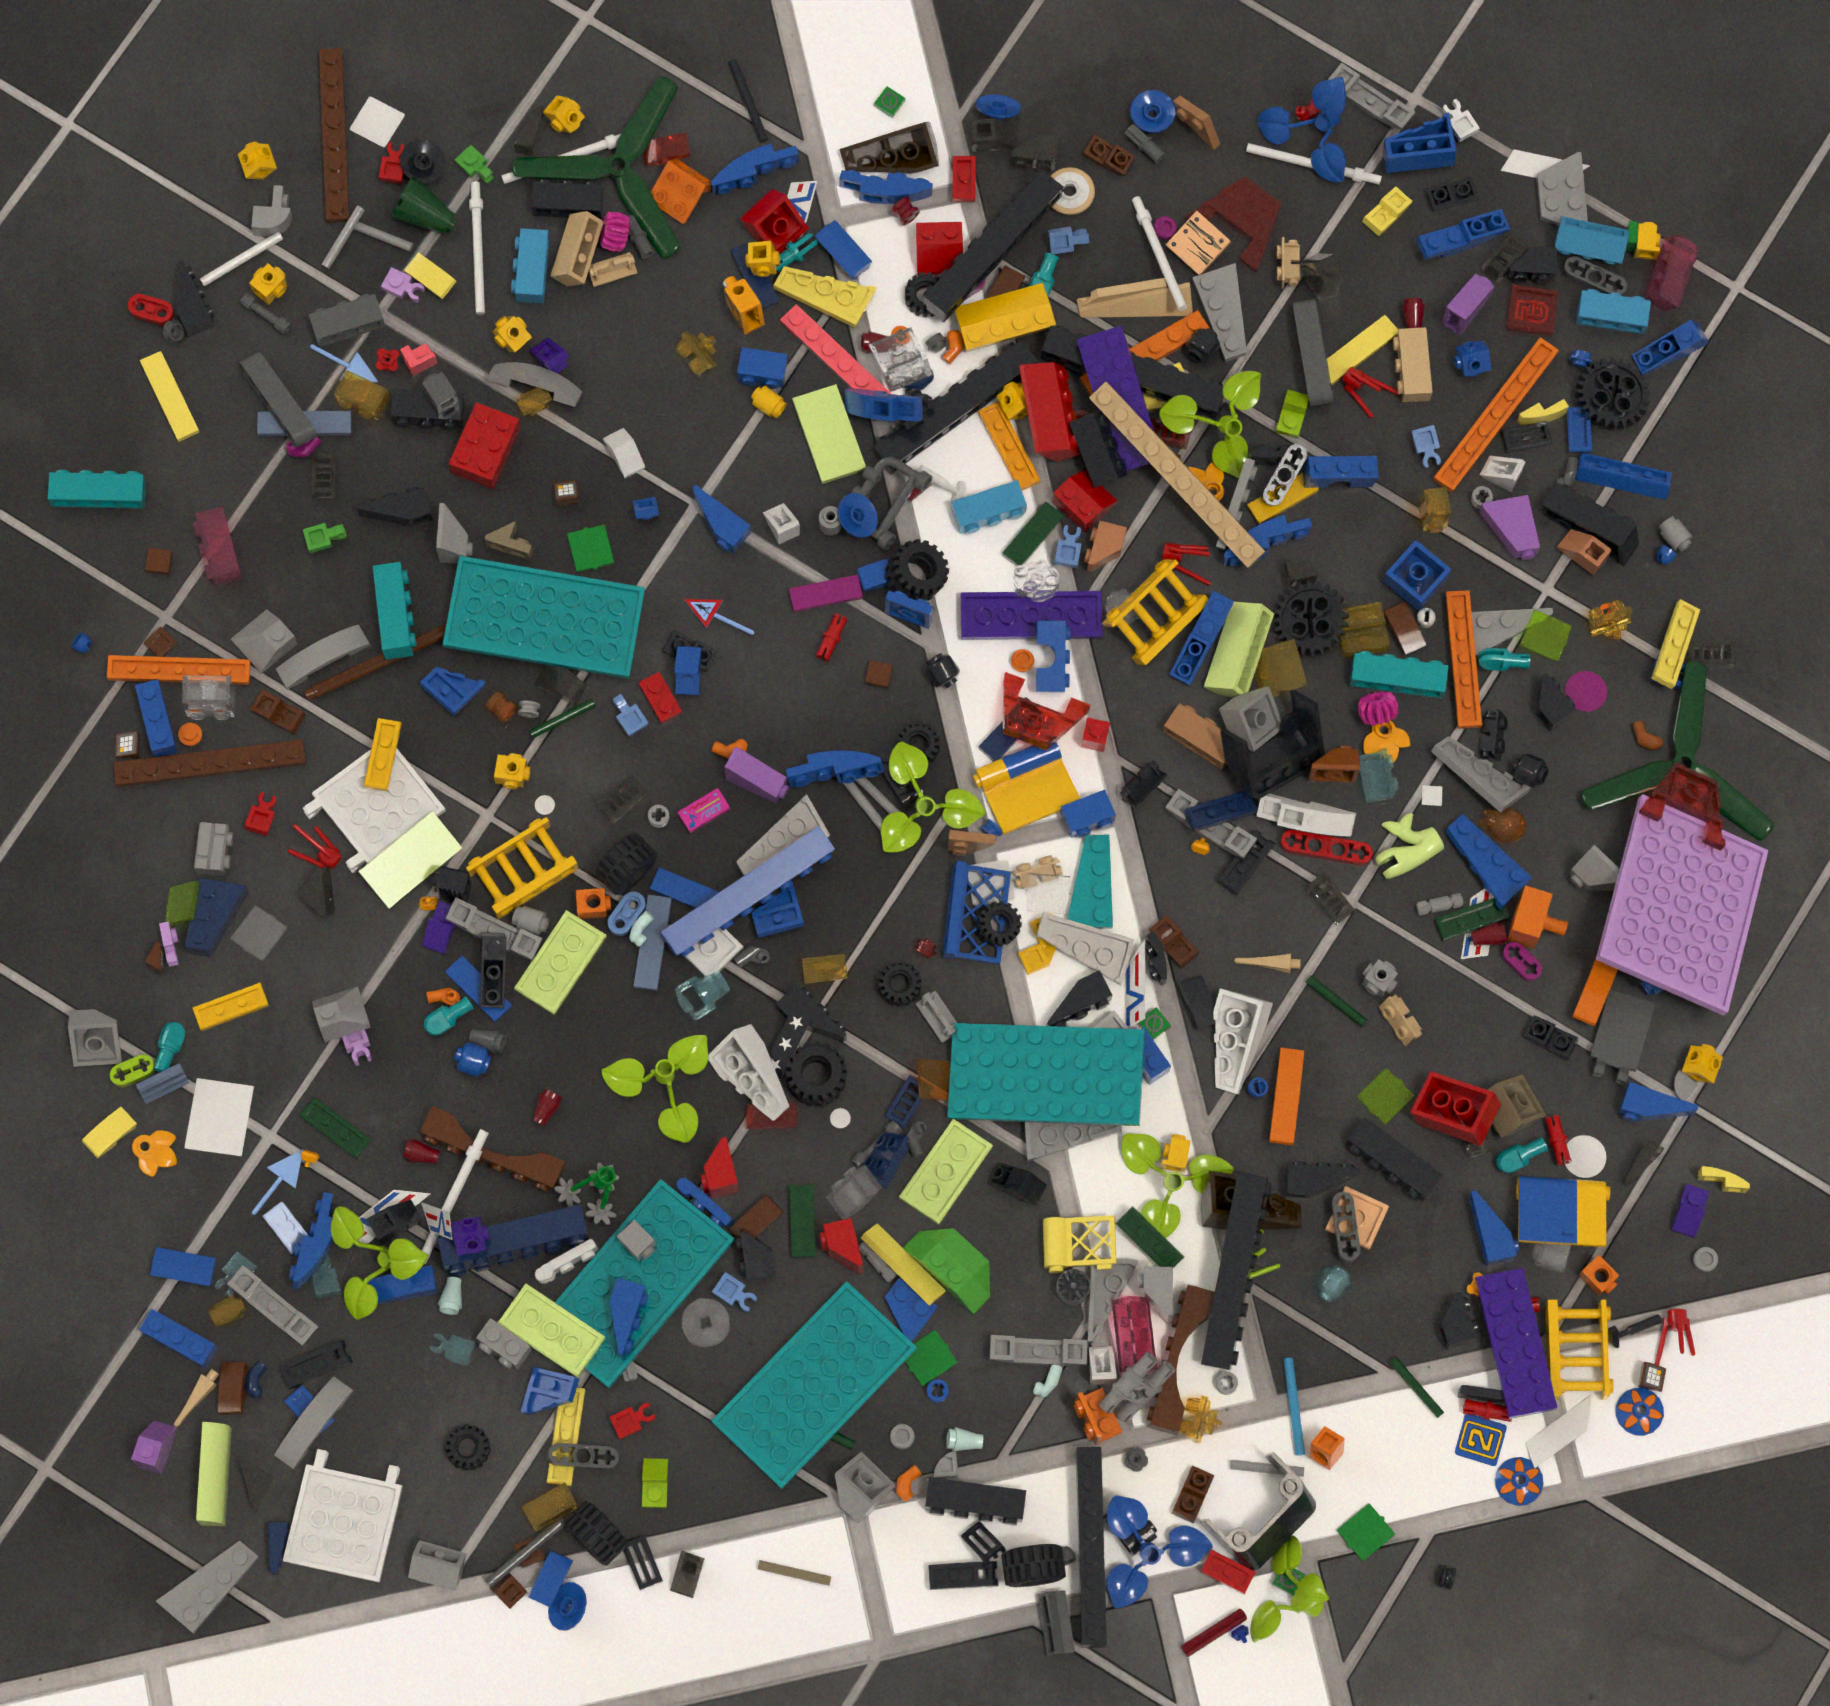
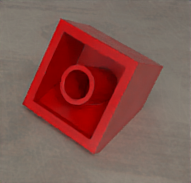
M771 189L740 218L749 234L757 242L771 241L775 251H779V254L786 250L789 241L794 243L809 229L787 195Z
M962 222L916 223L917 276H920V272H924V275L930 272L932 276H935V274L940 276L945 269L949 270L953 266V261L960 253L963 254Z
M1086 470L1069 477L1053 492L1052 502L1071 521L1080 527L1084 533L1118 503V500L1102 485L1094 488L1090 475Z
M726 1137L721 1138L704 1165V1174L700 1175L704 1194L709 1193L710 1199L739 1193L738 1182Z
M852 1218L823 1224V1232L819 1233L822 1250H827L828 1256L857 1274H862L863 1262Z

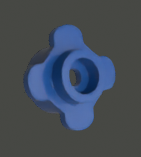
M1573 350L1572 355L1568 359L1573 362L1572 365L1580 368H1586V365L1590 366L1592 360H1590L1591 354L1582 350Z

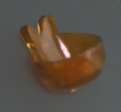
M1507 808L1501 813L1498 810L1486 809L1483 811V814L1487 817L1480 820L1479 825L1483 828L1489 827L1491 833L1500 842L1506 844L1514 843L1524 837L1527 823L1525 817L1518 810Z

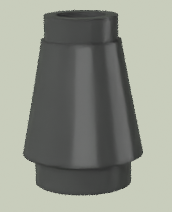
M472 1029L469 1036V1042L482 1046L493 1054L497 1052L502 1053L507 1040V1036L497 1030Z

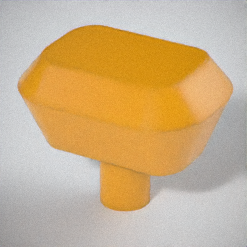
M1201 838L1200 841L1195 840L1191 845L1193 852L1206 855L1210 851L1209 844L1205 842V838Z
M435 896L420 898L419 907L421 910H436L438 899Z
M309 1150L301 1152V1159L306 1161L305 1167H309L310 1163H316L320 1158L318 1153Z

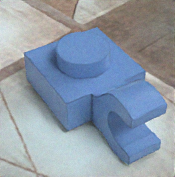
M1071 227L1048 230L1051 254L1074 251L1073 245L1089 243V234L1086 229H1078L1073 233Z
M621 694L613 698V703L620 712L616 719L628 737L649 725L636 704L629 707Z

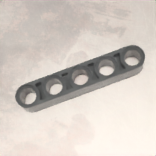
M1316 298L1294 302L1293 309L1310 405L1312 407L1334 402Z
M260 351L238 362L241 372L295 448L317 437L313 425Z

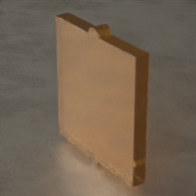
M917 1059L918 1077L916 1080L918 1081L919 1099L948 1101L950 1061Z

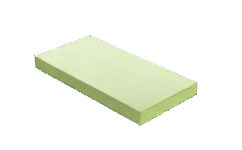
M835 384L792 398L821 483L825 484L865 471L866 465L837 385Z
M431 811L358 872L386 907L390 908L461 850L462 847L435 813Z
M566 910L514 987V991L555 1015L607 935Z
M953 1119L907 1184L899 1199L939 1225L993 1145Z
M528 1284L523 1286L498 1321V1324L576 1378L580 1376L606 1339L605 1336Z

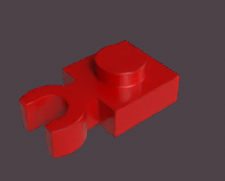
M392 142L388 143L387 151L389 157L382 156L379 181L402 184L404 173L400 166V155L405 148L404 144H401L400 150L395 152L392 150Z
M261 792L258 796L259 807L252 805L244 829L268 836L275 817V812L271 810L276 806V796H273L270 802H264V793Z
M649 1403L642 1404L635 1413L631 1406L609 1417L620 1440L641 1431V1422L650 1423L656 1419L655 1415L650 1417L643 1415L644 1410L650 1408Z

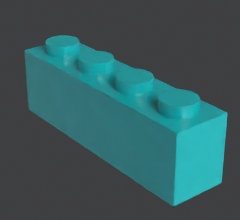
M57 470L56 473L49 472L48 501L51 507L145 508L146 480L144 475L139 472L128 471L126 474H117L114 471L93 473L88 470H82L79 473H70L67 470Z
M401 562L373 566L381 644L385 660L414 656L413 647H416L417 643L415 633H411L410 626L414 625L412 611L408 612V605H411L412 601L410 591H406L405 584H409L408 571L403 570Z
M1360 651L1355 653L1353 657L1349 686L1443 699L1446 691L1448 665H1443L1442 662L1435 660L1428 663L1420 662L1418 658L1413 657L1398 659L1395 655L1391 654L1376 656L1369 651Z

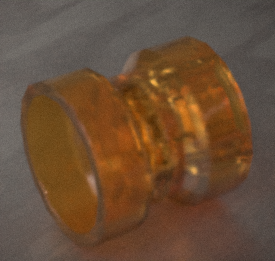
M499 690L488 700L485 709L490 713L495 712L497 719L505 723L514 715L518 705L513 701L507 700L506 695Z

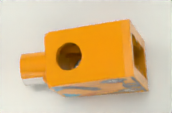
M734 276L726 278L723 281L726 303L744 335L765 325L761 302L746 280L741 279L737 281Z

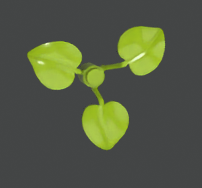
M1242 371L1227 379L1223 386L1222 394L1225 399L1231 401L1229 403L1231 416L1226 415L1219 421H1214L1195 415L1197 411L1196 402L1187 395H1177L1160 409V419L1169 430L1178 434L1190 432L1194 427V419L1217 426L1220 432L1226 435L1224 437L1225 441H1219L1215 444L1212 451V461L1221 471L1239 478L1245 459L1248 458V446L1245 439L1239 435L1242 431V423L1237 419L1238 415L1235 413L1234 406L1239 410H1248L1257 403L1260 395L1261 373Z
M898 742L893 748L889 759V772L898 784H906L911 780L919 796L915 802L917 812L911 815L909 819L903 812H893L884 818L881 825V838L885 852H899L913 846L921 834V827L913 822V819L920 815L930 816L934 813L935 809L944 808L942 813L944 821L950 827L956 829L968 827L985 815L981 802L972 793L964 789L957 788L948 791L945 795V803L935 804L931 797L923 795L915 778H921L927 772V757L920 749L904 742Z
M706 1035L689 1036L675 1042L668 1051V1059L658 1061L655 1069H652L651 1073L643 1078L645 1075L643 1065L631 1058L621 1059L602 1069V1076L608 1087L623 1097H634L640 1094L642 1083H646L653 1076L656 1077L659 1083L666 1084L672 1108L661 1112L658 1119L659 1129L666 1137L682 1143L690 1142L693 1139L698 1128L696 1110L688 1103H682L676 1107L671 1082L674 1080L675 1070L679 1068L683 1073L693 1075L701 1072L708 1063Z
M1126 1133L1122 1139V1158L1130 1171L1141 1175L1146 1173L1151 1167L1164 1176L1163 1186L1168 1190L1164 1201L1162 1202L1158 1199L1150 1200L1144 1204L1140 1213L1166 1238L1177 1229L1181 1220L1179 1207L1175 1204H1168L1172 1193L1180 1190L1184 1185V1181L1193 1179L1194 1188L1203 1194L1209 1171L1231 1174L1234 1170L1222 1158L1213 1155H1200L1189 1163V1171L1192 1175L1183 1177L1178 1172L1167 1173L1153 1164L1160 1159L1162 1154L1161 1146L1157 1139L1147 1134Z
M338 1206L334 1211L331 1222V1235L334 1242L344 1249L351 1248L355 1244L358 1247L380 1251L377 1260L382 1267L366 1277L364 1281L359 1277H352L344 1289V1300L348 1311L355 1319L361 1320L372 1314L378 1304L376 1289L368 1284L371 1279L384 1271H388L389 1268H391V1273L397 1279H408L422 1268L429 1255L404 1238L394 1240L388 1249L386 1246H376L360 1242L359 1239L364 1236L365 1232L362 1221L348 1208Z
M1294 1535L1273 1555L1271 1566L1274 1573L1278 1575L1286 1572V1575L1297 1586V1590L1294 1592L1295 1595L1291 1600V1606L1281 1604L1276 1606L1274 1601L1268 1600L1256 1609L1250 1624L1251 1639L1254 1643L1268 1638L1278 1629L1281 1622L1280 1610L1294 1611L1298 1614L1304 1612L1311 1617H1317L1323 1609V1603L1329 1600L1323 1582L1317 1574H1308L1299 1582L1291 1573V1569L1298 1567L1302 1559V1546L1299 1539Z

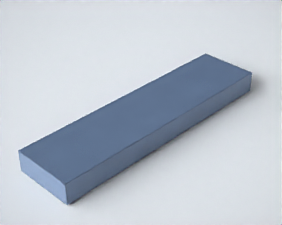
M303 411L313 425L317 436H349L352 434L351 411ZM258 412V436H286L270 412Z
M648 895L645 911H648L654 917V920L642 931V934L646 936V941L639 948L633 985L635 989L658 991L665 941L661 937L660 932L668 927L672 898Z

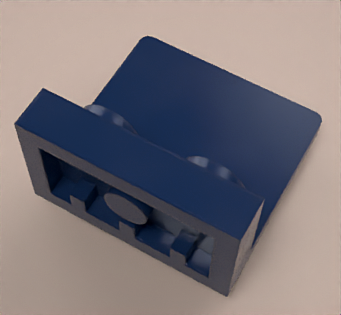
M883 1132L876 1140V1147L872 1154L865 1160L861 1174L881 1188L887 1189L910 1148L906 1145L909 1137Z

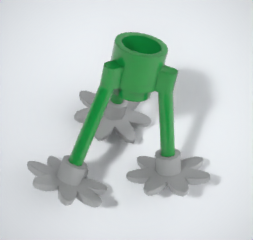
M599 1162L597 1164V1171L589 1170L590 1176L574 1186L573 1179H569L567 1183L563 1178L559 1179L560 1186L554 1187V1190L561 1194L558 1198L559 1202L566 1200L568 1207H572L573 1202L580 1203V1199L575 1194H578L581 1191L580 1188L589 1183V1186L598 1188L600 1194L603 1191L605 1192L602 1200L598 1199L596 1205L587 1203V1207L591 1211L586 1212L585 1215L587 1217H594V1224H598L602 1220L606 1225L610 1224L609 1218L616 1217L615 1213L609 1211L612 1208V1204L606 1205L611 1191L614 1190L612 1183L619 1179L613 1165L603 1166Z

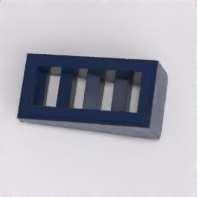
M909 1075L884 1116L895 1121L905 1129L932 1087L914 1075ZM912 1084L922 1090L920 1094L910 1088ZM909 1093L916 1098V1101H911L905 1097V1094ZM900 1101L911 1106L910 1111L899 1105ZM897 1109L906 1115L905 1119L895 1114L894 1110Z
M288 1522L268 1524L270 1572L273 1575H278L280 1572L290 1530Z

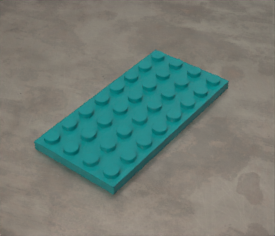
M459 556L443 647L629 679L645 587Z
M953 1023L956 1032L952 1034L948 1119L1140 1126L1145 1044L1144 1029Z
M661 1179L555 1302L606 1337L585 1367V1370L608 1389L611 1388L735 1242L731 1235ZM634 1220L656 1243L654 1253L646 1260L642 1258L639 1262L621 1245L617 1238V1235ZM617 1277L644 1285L647 1290L646 1294H649L646 1308H641L639 1317H642L638 1331L633 1332L631 1340H634L632 1351L630 1354L626 1353L624 1360L620 1359L610 1306V1298Z
M846 1281L711 1420V1423L779 1488L783 1489L917 1350V1347Z

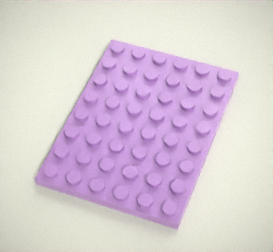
M1642 794L1638 798L1596 960L1724 1016L1729 1011L1768 850Z

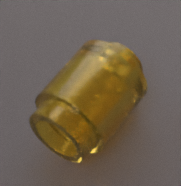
M538 387L520 395L521 398L516 400L523 416H532L549 408V402L552 401L548 390H542Z
M234 1294L213 1304V1307L208 1309L216 1327L220 1325L224 1327L244 1317L243 1311L247 1310L241 1297L236 1298Z

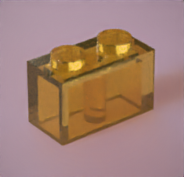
M348 370L345 371L334 392V396L338 400L337 404L343 408L350 409L352 407L358 410V414L367 419L373 417L377 420L391 396L388 389Z
M1447 487L1423 490L1418 504L1423 531H1430V533L1441 532L1447 527L1451 516Z
M564 1482L523 1505L522 1508L536 1532L559 1517L577 1509L578 1505Z

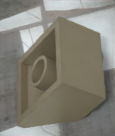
M1523 1074L1498 1082L1488 1089L1495 1093L1501 1103L1493 1121V1127L1501 1138L1512 1135L1547 1116Z

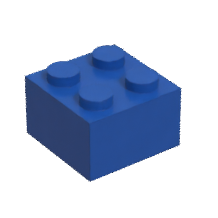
M1415 540L1386 572L1383 583L1416 610L1420 611L1449 578L1452 569Z

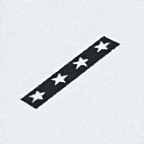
M792 1009L769 1054L779 1081L787 1068L792 1053L794 1054L812 1019L795 1009Z

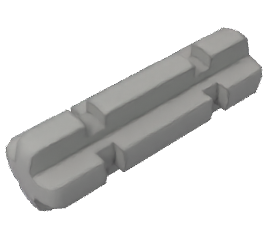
M1457 893L1450 897L1443 896L1430 899L1429 902L1426 900L1420 901L1416 904V909L1419 915H1426L1430 911L1435 913L1449 910L1451 907L1463 906V899L1461 894Z
M865 1242L859 1245L860 1252L863 1256H867L866 1259L878 1273H882V1277L886 1282L892 1281L897 1276V1273Z

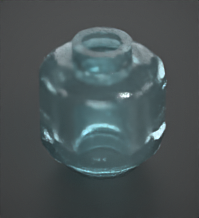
M1336 1265L1333 1268H1325L1316 1282L1317 1289L1321 1291L1319 1296L1330 1303L1333 1299L1342 1301L1352 1286V1281L1349 1279L1351 1275Z

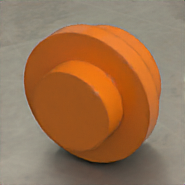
M1019 649L1013 653L1011 664L1016 671L1028 672L1034 666L1035 659L1029 650Z
M186 723L179 729L178 737L185 746H195L202 739V731L197 724Z

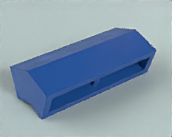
M836 220L826 225L815 235L817 240L854 280L870 268L872 260Z
M156 1247L150 1275L211 1286L217 1266L216 1258Z

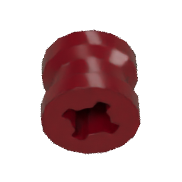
M909 197L902 198L891 209L892 214L900 218L899 221L903 226L911 223L920 213V210L911 204L912 201Z

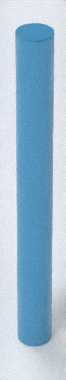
M1284 1358L1295 1455L1302 1456L1305 1455L1294 1363L1293 1358Z

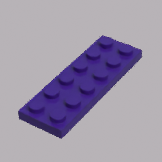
M1122 325L1077 339L1093 393L1105 382H1108L1154 431ZM1109 420V429L1117 441V450L1126 464V471L1150 464Z
M1101 591L961 592L960 594L961 640L1036 639L1037 621H1066V626H1070V639H1102L1103 636Z
M1520 1268L1476 1277V1287L1508 1418L1513 1419L1557 1410L1558 1407L1524 1269Z

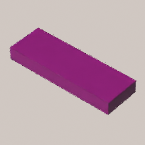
M858 575L789 588L794 613L863 599Z

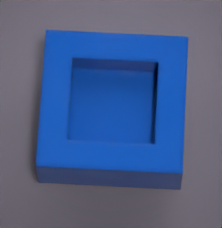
M656 497L632 501L636 519L647 520L659 515Z

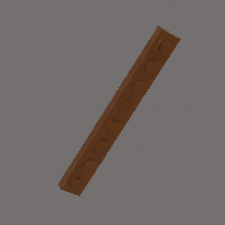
M342 48L319 49L326 223L347 222L349 219L343 51Z
M302 739L113 763L116 787L306 765Z

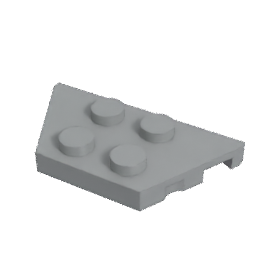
M1577 152L1537 174L1540 220L1549 224H1556L1557 226H1559L1561 216L1588 221L1582 154Z

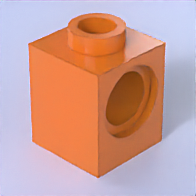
M605 888L576 890L578 918L607 917V910L611 909L610 895L605 894ZM591 899L600 901V905L596 908H591L587 904Z
M1600 1255L1591 1261L1579 1274L1582 1280L1598 1296L1603 1292L1609 1294L1618 1285L1615 1280L1619 1275ZM1595 1273H1604L1606 1282H1598L1595 1278Z
M1324 1426L1311 1442L1309 1458L1326 1469L1331 1470L1344 1453L1345 1438Z

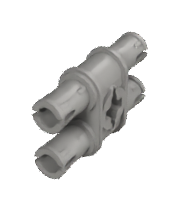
M1146 1351L1134 1366H1128L1122 1377L1112 1384V1390L1099 1402V1406L1103 1411L1111 1414L1122 1400H1127L1116 1413L1122 1421L1128 1423L1140 1409L1146 1408L1148 1402L1157 1393L1162 1391V1385L1175 1372V1368L1164 1360L1151 1375H1147L1151 1368L1158 1363V1360L1152 1353L1149 1354Z

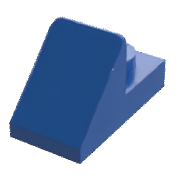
M677 647L674 673H676L675 694H700L702 647Z

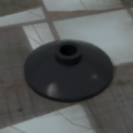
M416 140L406 145L400 155V166L403 173L409 179L415 177L422 184H429L442 176L446 160L442 150L437 145L426 140ZM422 162L425 167H419L417 163Z

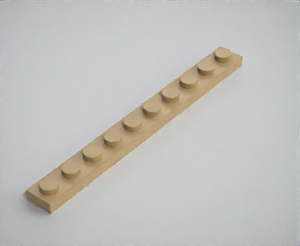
M1105 382L1089 397L1247 568L1266 552L1108 382Z

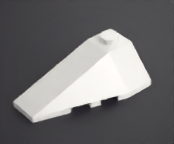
M1225 989L1219 990L1213 1011L1216 1034H1214V1042H1216V1088L1235 1094L1240 1093L1265 1031L1272 1002Z
M751 1024L733 1030L708 1055V1060L717 1074L724 1081L729 1080L735 1085V1090L740 1094L747 1095L752 1100V1104L772 1121H775L790 1107L766 1046Z

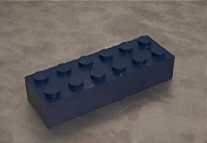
M581 1205L488 1226L490 1239L485 1240L486 1250L476 1254L469 1253L457 1256L453 1235L452 1240L446 1237L437 1238L446 1274H452V1277L463 1276L466 1274V1271L476 1269L477 1272L490 1269V1265L497 1263L500 1266L510 1265L514 1263V1259L518 1258L531 1260L537 1258L539 1253L556 1254L561 1252V1248L570 1246L573 1249L589 1240Z

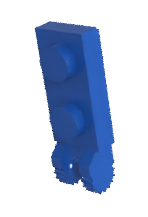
M686 1177L678 1180L676 1184L678 1190L685 1197H694L695 1199L692 1203L702 1212L707 1209L713 1215L710 1219L719 1227H722L723 1224L728 1229L731 1227L734 1220L697 1186L689 1181V1179H686Z

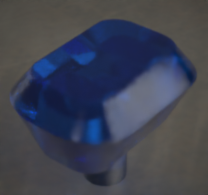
M1239 1626L1231 1632V1637L1236 1641L1242 1640L1243 1643H1246V1636L1249 1634L1248 1626Z

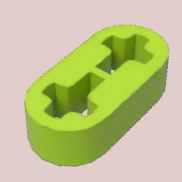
M138 1055L114 1066L110 1071V1079L117 1087H127L150 1077L155 1071L153 1070L155 1063L148 1055ZM141 1061H144L146 1064L150 1063L147 1066V1071L143 1072L142 1069L134 1071V1069L141 1066ZM122 1070L123 1073L131 1071V1073L124 1076V1081H121L119 1078L115 1079L118 1076V1071Z

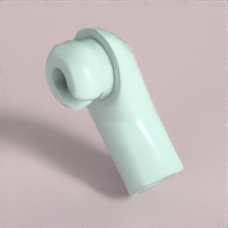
M645 911L632 925L629 939L636 946H641L646 941V936L642 934V931L654 920V917L648 911Z
M1051 1365L1045 1384L1036 1382L1033 1393L1040 1395V1398L1047 1397L1058 1385L1062 1367Z

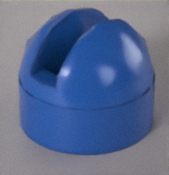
M1663 544L1656 553L1657 561L1664 565L1670 564L1677 556L1673 550Z
M80 632L74 639L71 648L80 653L88 652L89 647L92 645L91 639L83 632Z
M1256 1077L1249 1082L1247 1091L1252 1097L1260 1098L1267 1093L1268 1084L1263 1078ZM1254 1083H1256L1255 1085H1256L1257 1093L1255 1092V1089H1254V1085H1253Z

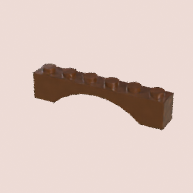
M431 1106L420 1131L421 1136L424 1138L423 1141L432 1146H437V1144L445 1146L447 1152L459 1156L460 1153L466 1155L469 1145L472 1146L474 1141L460 1127L453 1114ZM484 1147L481 1149L483 1152L479 1160L475 1161V1164L481 1165L482 1162L490 1165V1169L496 1173L503 1174L507 1172L512 1174V1179L520 1183L531 1182L535 1184L534 1188L545 1193L548 1190L555 1192L554 1187L558 1185L559 1179L566 1167L565 1161L544 1152L528 1156H508L489 1151Z
M1188 1284L1186 1291L1181 1290L1177 1304L1182 1305L1180 1314H1174L1171 1327L1176 1328L1173 1337H1168L1165 1348L1166 1351H1169L1168 1359L1165 1361L1175 1368V1372L1162 1385V1391L1154 1396L1157 1398L1155 1407L1150 1406L1146 1419L1151 1421L1149 1426L1151 1429L1176 1436L1179 1433L1185 1407L1177 1386L1178 1358L1188 1337L1198 1326L1209 1319L1214 1291Z

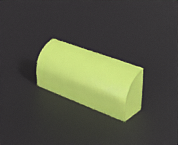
M1234 602L1226 618L1204 688L1230 698L1248 693L1274 616L1272 611L1260 603Z
M202 1422L196 1521L201 1526H225L232 1430L226 1424Z

